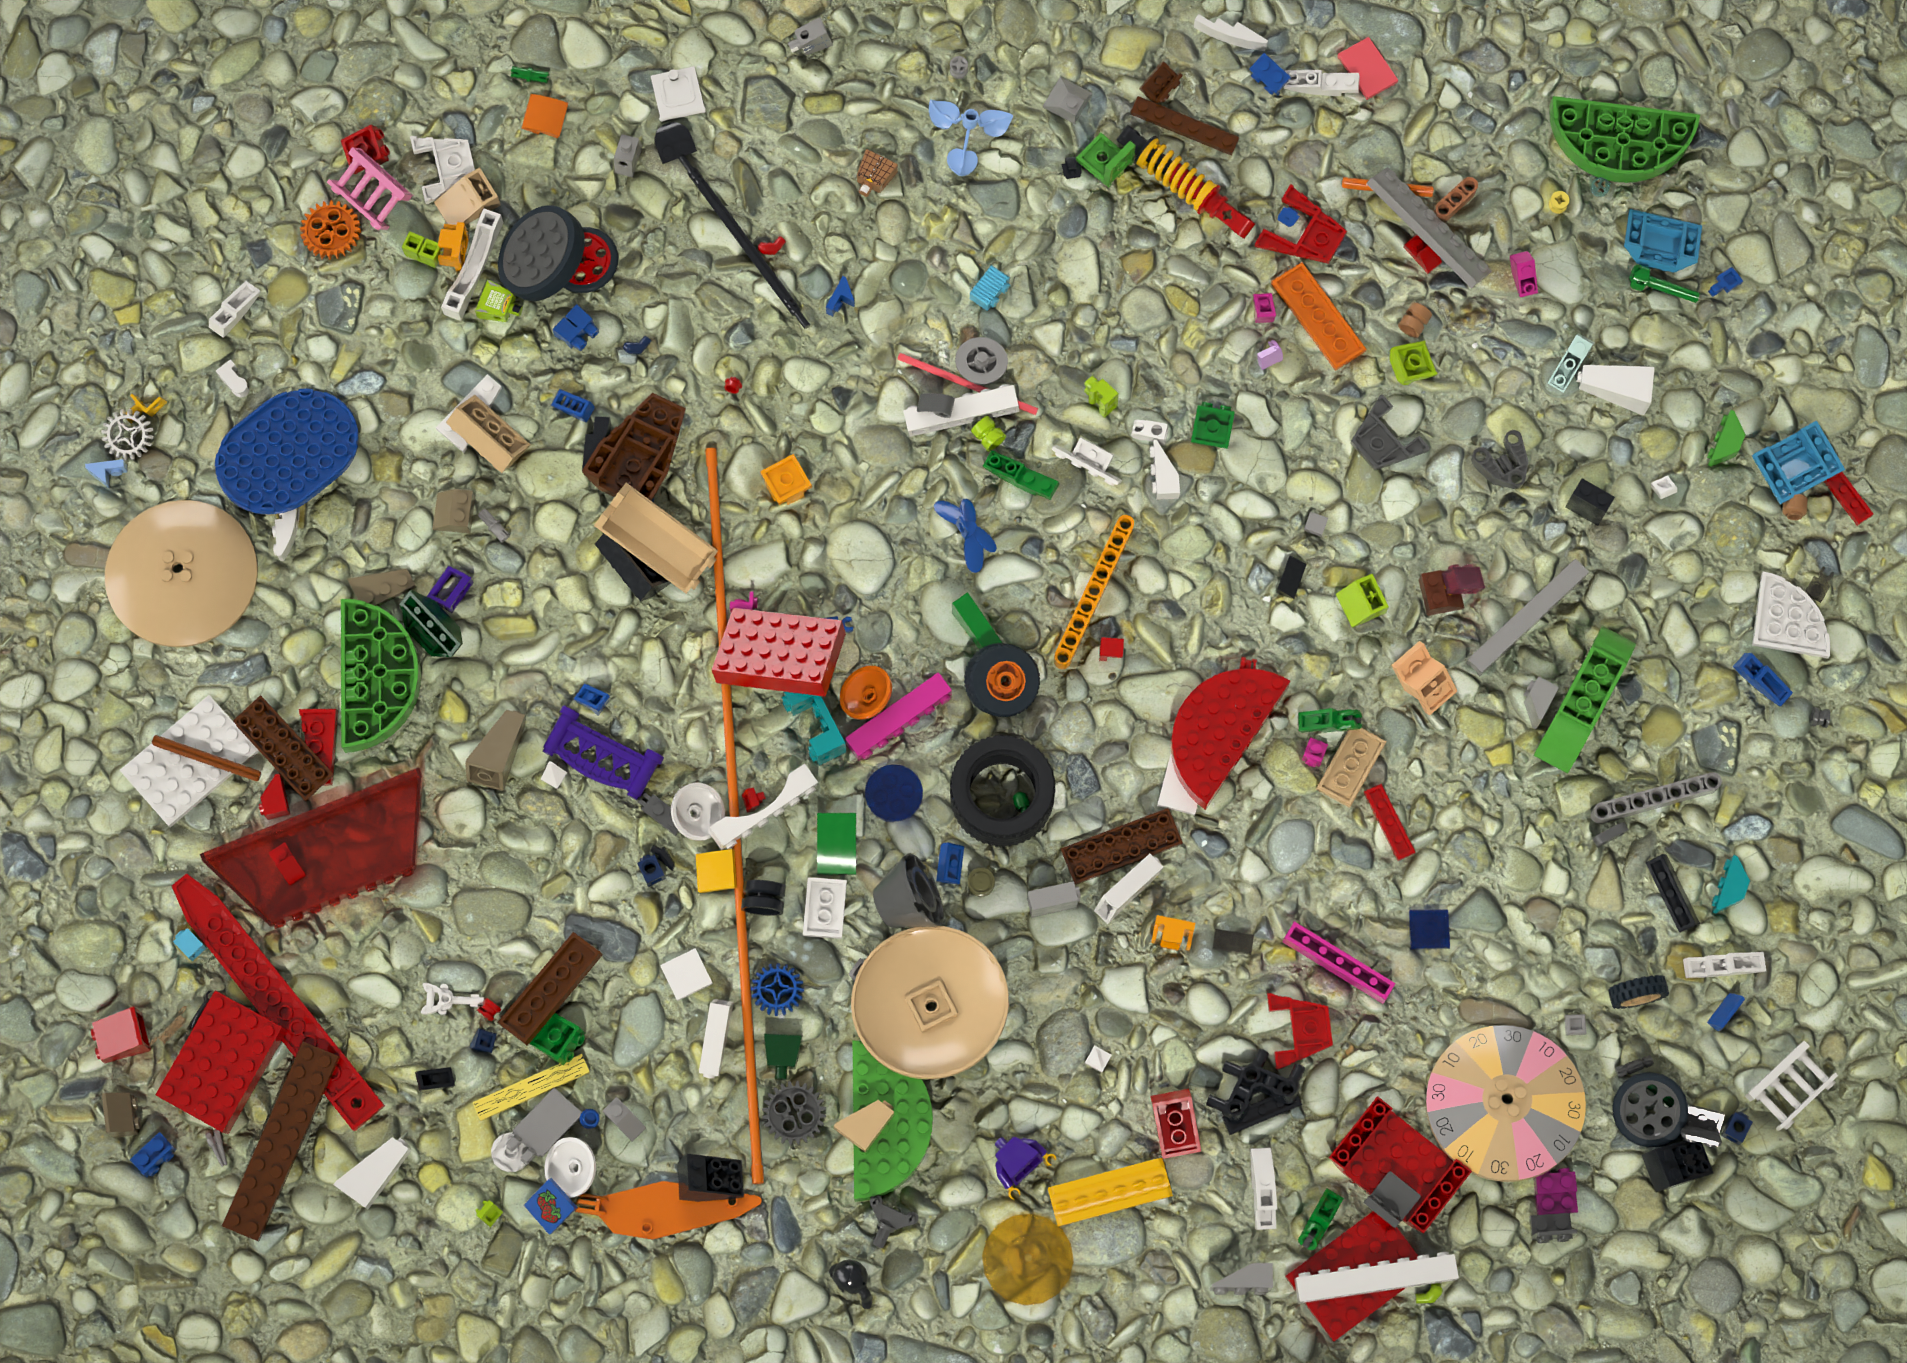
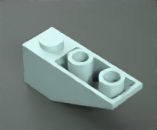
M1578 333L1548 381V384L1564 393L1594 345V342Z

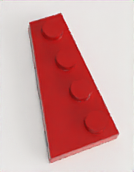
M299 709L305 743L334 774L338 710ZM333 777L323 786H333Z

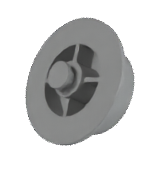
M977 337L967 340L959 347L955 363L957 370L966 380L977 385H985L995 382L1003 376L1007 369L1008 358L1004 348L999 343L989 338Z

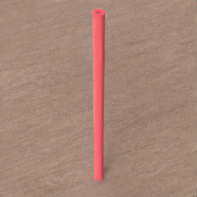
M900 353L897 360L979 393L981 390L989 389ZM1017 400L1019 409L1033 415L1037 414L1038 408Z

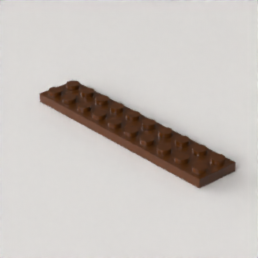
M302 1042L222 1227L258 1242L260 1241L339 1061V1056Z

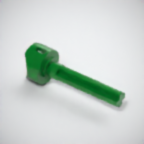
M1634 265L1629 276L1630 287L1634 290L1642 292L1648 286L1694 303L1699 299L1700 292L1650 276V268L1646 266Z

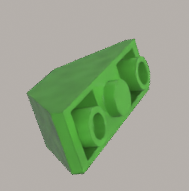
M1730 410L1728 415L1724 414L1721 420L1722 430L1721 432L1717 431L1714 438L1716 445L1714 448L1711 447L1707 458L1710 459L1709 466L1736 457L1746 434L1733 410Z

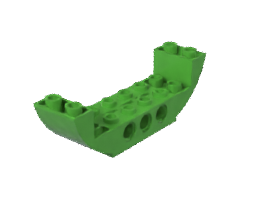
M1601 626L1593 641L1594 643L1533 755L1567 774L1598 721L1636 646L1635 642L1604 626Z

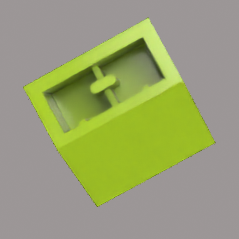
M1373 574L1352 582L1336 593V597L1352 628L1386 614L1389 608Z

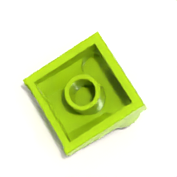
M1425 340L1395 346L1390 349V363L1400 384L1410 385L1414 381L1430 378L1438 374L1434 368Z

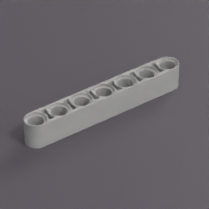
M1713 772L1601 802L1592 810L1591 818L1595 823L1602 824L1712 794L1721 786L1722 779L1720 775ZM1707 780H1713L1715 787L1709 786ZM1689 785H1695L1697 792L1691 791ZM1670 790L1678 791L1679 797L1672 796ZM1652 795H1658L1661 801H1654ZM1634 800H1640L1642 807H1637L1634 804ZM1615 805H1621L1624 808V812H1618ZM1597 810H1603L1605 817H1600L1597 814Z

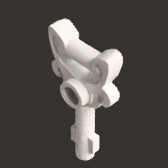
M423 983V987L427 992L426 1005L421 1010L423 1015L436 1012L440 1015H445L447 1010L452 1008L453 1004H470V1007H478L484 1004V997H479V995L471 994V997L453 996L452 991L449 990L446 984H442L438 988L435 985ZM435 993H438L439 1002L434 1006Z

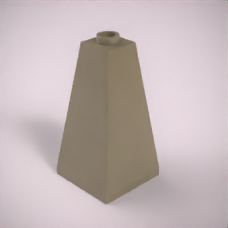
M506 710L466 759V778L468 782L504 791L525 727L524 714L519 711Z

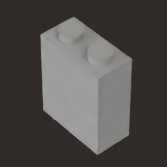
M1074 881L1028 891L1027 895L1031 918L1077 908L1081 898L1079 887H1075Z

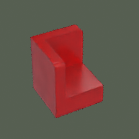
M1101 637L1099 661H1107V657L1122 658L1124 639Z

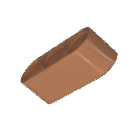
M1466 177L1437 203L1434 212L1442 222H1447L1475 196L1478 188L1477 180L1473 177ZM1465 186H1470L1473 190L1469 191L1465 189ZM1452 198H1457L1460 202H1454ZM1439 210H1444L1447 214H1441Z

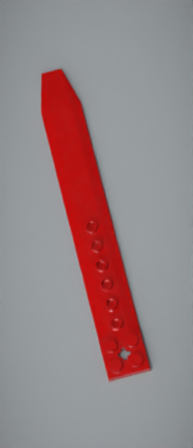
M187 873L172 885V889L188 924L258 1012L265 1018L288 1030L282 1042L296 1058L302 1042H306L340 1057L324 1095L350 1128L356 1131L385 1107L384 1103L221 899ZM354 1099L362 1100L360 1108L353 1107L355 1104Z

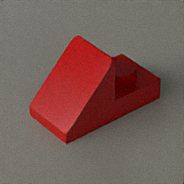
M1418 235L1404 244L1403 248L1427 274L1442 263L1441 258Z
M285 842L269 852L276 867L289 885L306 876Z

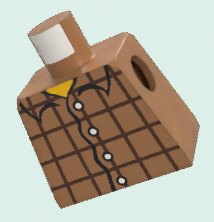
M866 149L857 173V182L861 184L858 192L865 197L869 196L871 190L881 193L897 174L898 164Z

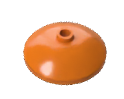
M865 666L854 671L846 679L840 691V705L843 711L851 718L859 720L868 719L878 714L891 697L892 681L890 676L878 666Z

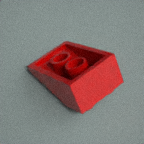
M1184 1089L1150 1096L1162 1158L1166 1159L1202 1152L1190 1090Z

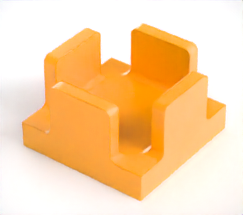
M457 222V225L444 224V229L440 231L438 242L439 248H444L443 255H438L439 264L455 267V270L461 271L465 263L469 241L466 225L462 222Z
M794 454L760 471L773 500L777 501L778 505L784 502L790 505L803 498L804 492L812 488L810 481Z
M1157 915L1151 943L1155 944L1157 931L1162 932L1160 947L1178 951L1182 938L1185 936L1188 937L1186 950L1189 951L1195 923Z

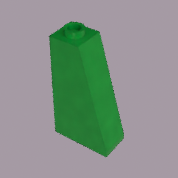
M968 592L952 603L953 616L979 649L994 643H1002Z

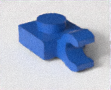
M1731 267L1717 276L1716 280L1718 283L1711 286L1708 292L1712 297L1716 296L1723 289L1728 293L1741 285L1743 280L1734 268Z

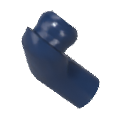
M644 336L639 343L625 342L623 349L628 354H641L652 341L647 336Z

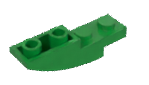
M992 450L983 464V468L1034 496L1040 495L1051 500L1059 486L1058 481L1026 468L1023 463Z

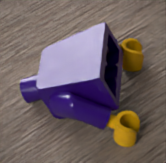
M1001 1137L995 1143V1146L999 1149L995 1154L997 1158L995 1164L997 1177L1004 1188L1009 1190L1008 1195L1013 1200L1014 1198L1011 1196L1012 1190H1017L1020 1195V1190L1013 1187V1183L1017 1186L1042 1161L1046 1166H1052L1047 1161L1048 1157L1056 1160L1054 1154L1046 1153L1047 1150L1033 1139L1013 1137L1008 1142Z

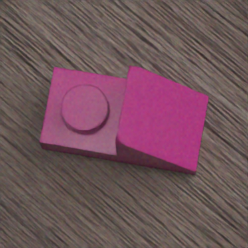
M1272 293L1253 294L1255 323L1274 322L1276 311Z

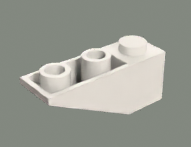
M1154 440L1153 446H1150V458H1154V464H1151V476L1155 475V482H1152V493H1156V500L1179 499V474L1158 441Z

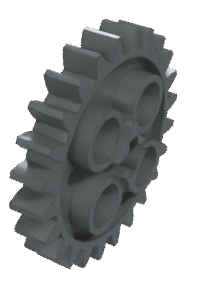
M789 1081L788 1087L781 1083V1090L779 1091L777 1088H774L776 1094L769 1093L768 1096L771 1100H764V1103L768 1106V1108H762V1111L767 1113L762 1119L768 1120L764 1126L765 1128L771 1127L768 1133H776L774 1139L777 1140L781 1137L782 1144L789 1140L790 1146H792L793 1141H796L797 1145L800 1146V1140L802 1139L807 1144V1137L815 1139L813 1132L820 1134L818 1126H824V1123L820 1121V1119L826 1118V1115L821 1114V1112L826 1110V1107L820 1106L824 1103V1100H817L820 1093L813 1094L814 1087L807 1090V1083H804L802 1087H800L799 1081L796 1082L795 1086H792L791 1081ZM803 1096L805 1102L802 1105H797L794 1103L795 1097ZM787 1097L790 1098L794 1110L799 1111L797 1116L802 1125L801 1130L798 1128L794 1116H789L791 1109L787 1103ZM785 1104L787 1106L786 1111L778 1113L776 1111L777 1105ZM803 1115H812V1121L804 1123L802 1121ZM792 1122L795 1126L793 1130L786 1131L783 1128L784 1124Z

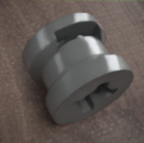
M1813 707L1810 725H1821L1823 728H1827L1830 721V709L1820 710L1818 707Z

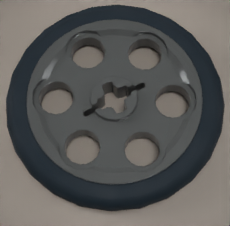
M1654 1072L1640 1073L1627 1079L1617 1090L1612 1105L1613 1118L1621 1134L1632 1143L1647 1148L1660 1147L1675 1140L1681 1134V1128L1685 1127L1689 1114L1688 1102L1680 1086L1671 1078ZM1650 1084L1658 1088V1092L1654 1096H1650L1646 1092V1088ZM1630 1093H1637L1640 1100L1638 1103L1632 1104L1629 1102L1628 1096ZM1671 1096L1674 1099V1105L1672 1107L1664 1106V1097ZM1657 1100V1103L1654 1107V1111L1656 1113H1651L1644 1120L1643 1118L1647 1112L1645 1106L1647 1105L1650 1107ZM1630 1112L1636 1113L1638 1116V1121L1634 1124L1629 1123L1626 1119L1627 1114ZM1664 1116L1672 1118L1673 1124L1670 1127L1662 1125L1661 1119ZM1646 1124L1653 1125L1655 1131L1652 1135H1646L1643 1132V1127Z

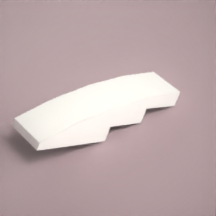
M1198 14L1194 21V28L1228 44L1260 51L1267 49L1268 40L1239 22L1232 27L1219 18L1213 23Z
M1764 952L1728 953L1726 955H1708L1705 957L1683 959L1686 978L1766 972Z

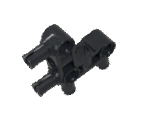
M1258 1049L1253 1062L1248 1064V1066L1241 1067L1226 1060L1222 1072L1237 1077L1238 1081L1229 1100H1223L1210 1094L1206 1106L1221 1111L1223 1116L1228 1117L1231 1122L1239 1123L1248 1113L1254 1094L1262 1092L1273 1097L1278 1102L1292 1104L1297 1099V1093L1300 1089L1299 1082L1305 1067L1295 1063L1288 1078L1265 1070L1263 1066L1269 1053L1263 1049ZM1249 1075L1256 1076L1254 1080H1250L1247 1077ZM1285 1090L1293 1091L1290 1095H1286L1283 1092ZM1233 1109L1241 1110L1238 1114L1231 1112Z

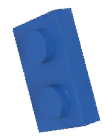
M1265 53L1249 69L1253 73L1251 77L1258 83L1262 81L1266 85L1264 89L1271 95L1275 93L1279 96V91L1291 79Z

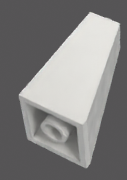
M1583 365L1581 371L1577 372L1576 382H1579L1580 390L1640 415H1645L1652 400L1654 367Z

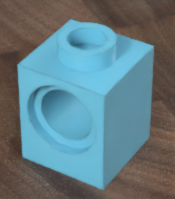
M188 928L181 930L173 941L192 962L207 949Z

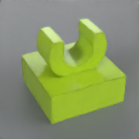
M484 1200L482 1202L484 1204L482 1209H476V1216L491 1228L503 1211L490 1200Z

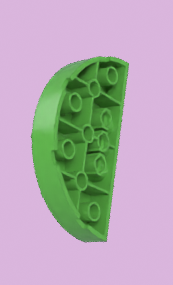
M1557 96L1552 97L1549 105L1552 132L1565 155L1579 168L1593 176L1623 183L1648 180L1673 167L1689 148L1700 119V114Z
M341 599V748L345 753H350L376 746L392 736L406 722L419 696L421 665L418 653L409 634L395 617L384 609L365 601Z
M852 1040L853 1113L877 1100L888 1102L893 1106L892 1110L894 1111V1116L866 1153L854 1144V1201L858 1202L870 1200L871 1197L877 1195L883 1196L896 1190L916 1172L930 1145L933 1115L930 1097L922 1079L911 1078L893 1072L879 1063L867 1051L861 1041Z

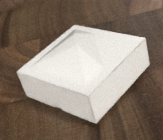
M1669 476L1651 483V488L1660 499L1677 493V487Z
M1094 1045L1085 1064L1102 1073L1111 1058V1054Z

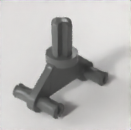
M877 1195L870 1198V1204L880 1227L873 1244L876 1247L883 1248L890 1232L894 1233L899 1228L917 1223L919 1216L916 1212H909L906 1215L882 1204V1197Z

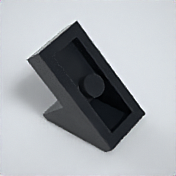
M451 1067L415 1072L419 1091L424 1094L455 1086Z

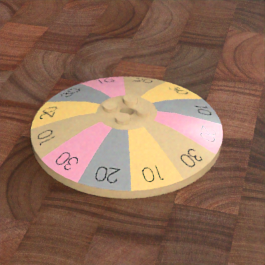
M1499 1025L1474 1030L1456 1040L1444 1051L1430 1075L1426 1092V1111L1432 1133L1450 1159L1453 1161L1458 1159L1472 1170V1174L1501 1182H1516L1540 1176L1564 1160L1576 1144L1585 1119L1586 1101L1579 1073L1560 1047L1545 1036L1532 1030L1516 1026ZM1510 1095L1513 1099L1512 1103H1503L1502 1096Z

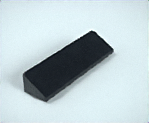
M1662 854L1646 862L1679 933L1699 925L1700 922L1668 856Z

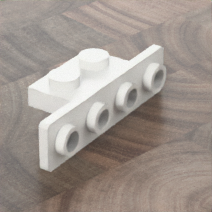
M1080 437L1072 453L1058 445L1053 446L1052 450L1055 451L1056 456L1062 459L1066 457L1072 461L1071 464L1078 468L1083 466L1088 469L1089 474L1105 478L1104 481L1109 485H1119L1122 482L1118 477L1106 472L1114 454L1085 438Z

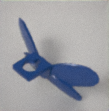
M963 499L959 508L947 501H937L934 504L935 512L945 520L956 524L965 540L964 555L968 569L973 573L979 572L983 566V548L989 552H995L997 547L991 536L976 525V511L972 502L968 499Z

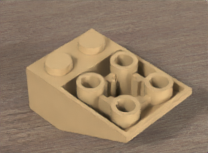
M480 167L463 176L434 201L446 223L451 225H457V222L467 225L479 218L483 209L492 211L501 206L497 194Z

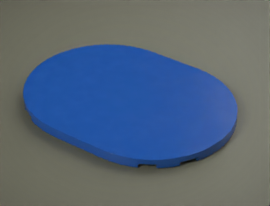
M299 389L298 391L280 393L259 406L225 435L215 458L218 483L224 494L234 504L247 511L258 514H280L294 510L310 501L341 476L350 466L359 444L356 420L345 403L327 392Z

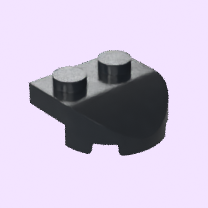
M666 123L659 127L655 134L654 145L662 164L676 160L683 154L686 156L697 152L689 130L680 123Z

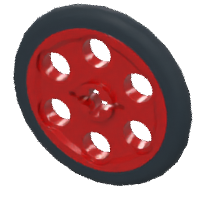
M582 227L585 239L592 240L590 246L584 247L582 259L586 256L588 261H584L583 264L580 262L573 277L563 287L566 290L575 293L593 292L604 287L614 276L619 259L617 247L613 240L599 229ZM604 249L606 255L601 258L597 257L596 252ZM595 267H602L603 271L601 274H593ZM583 273L585 274V279L580 282L576 281V275Z

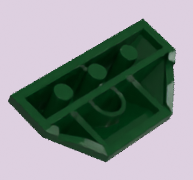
M410 590L399 604L400 609H402L406 631L430 656L453 657L463 644L460 627L434 600Z

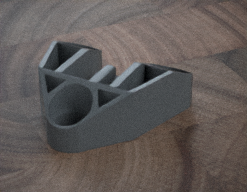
M1510 430L1504 437L1503 443L1508 457L1505 454L1495 461L1486 448L1478 447L1474 450L1471 457L1472 464L1493 485L1511 489H1518L1523 486L1526 479L1528 458L1522 435L1519 431ZM1515 435L1518 438V442L1515 444L1510 443L1508 436ZM1482 452L1485 454L1486 459L1479 461L1476 459L1475 454ZM1518 476L1522 479V482L1515 484L1512 482L1511 477Z

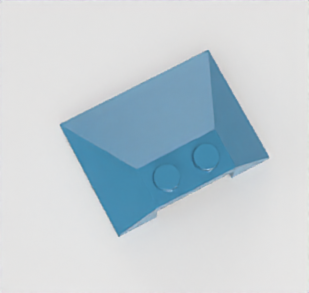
M1629 209L1624 247L1637 264L1674 273L1698 262L1702 225Z
M1817 421L1805 426L1786 439L1751 455L1779 504L1845 470Z

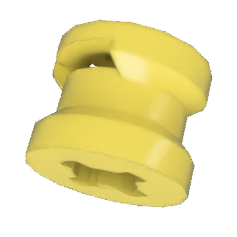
M1563 191L1553 193L1549 201L1550 210L1556 214L1563 213L1569 204V196Z

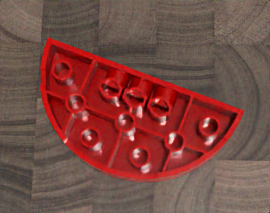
M1234 669L1205 680L1184 700L1172 730L1170 743L1172 763L1184 789L1203 809L1206 810L1277 706L1289 688L1290 680L1273 672L1260 669Z

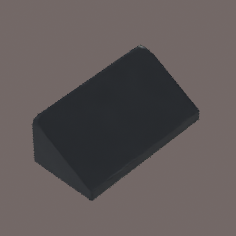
M1289 556L1276 593L1294 599L1307 564L1293 556Z

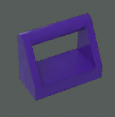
M448 566L426 597L434 600L448 612L453 613L473 585L472 578ZM451 574L461 580L446 601L437 598L436 595Z

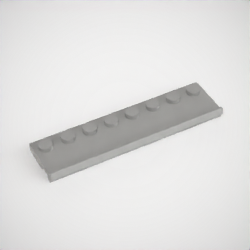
M1387 167L1367 182V185L1471 289L1492 272L1488 265L1481 261L1475 255V252L1468 248L1461 238L1455 235L1448 225L1442 222L1435 212L1429 209L1422 199L1416 196L1409 189V186L1396 176L1394 171Z

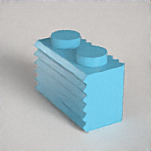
M991 265L970 292V300L986 311L990 307L994 308L999 302L998 297L1000 294H1005L1008 291L1010 277Z

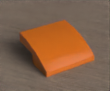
M531 94L521 128L536 134L541 132L558 138L561 133L568 103L546 96Z

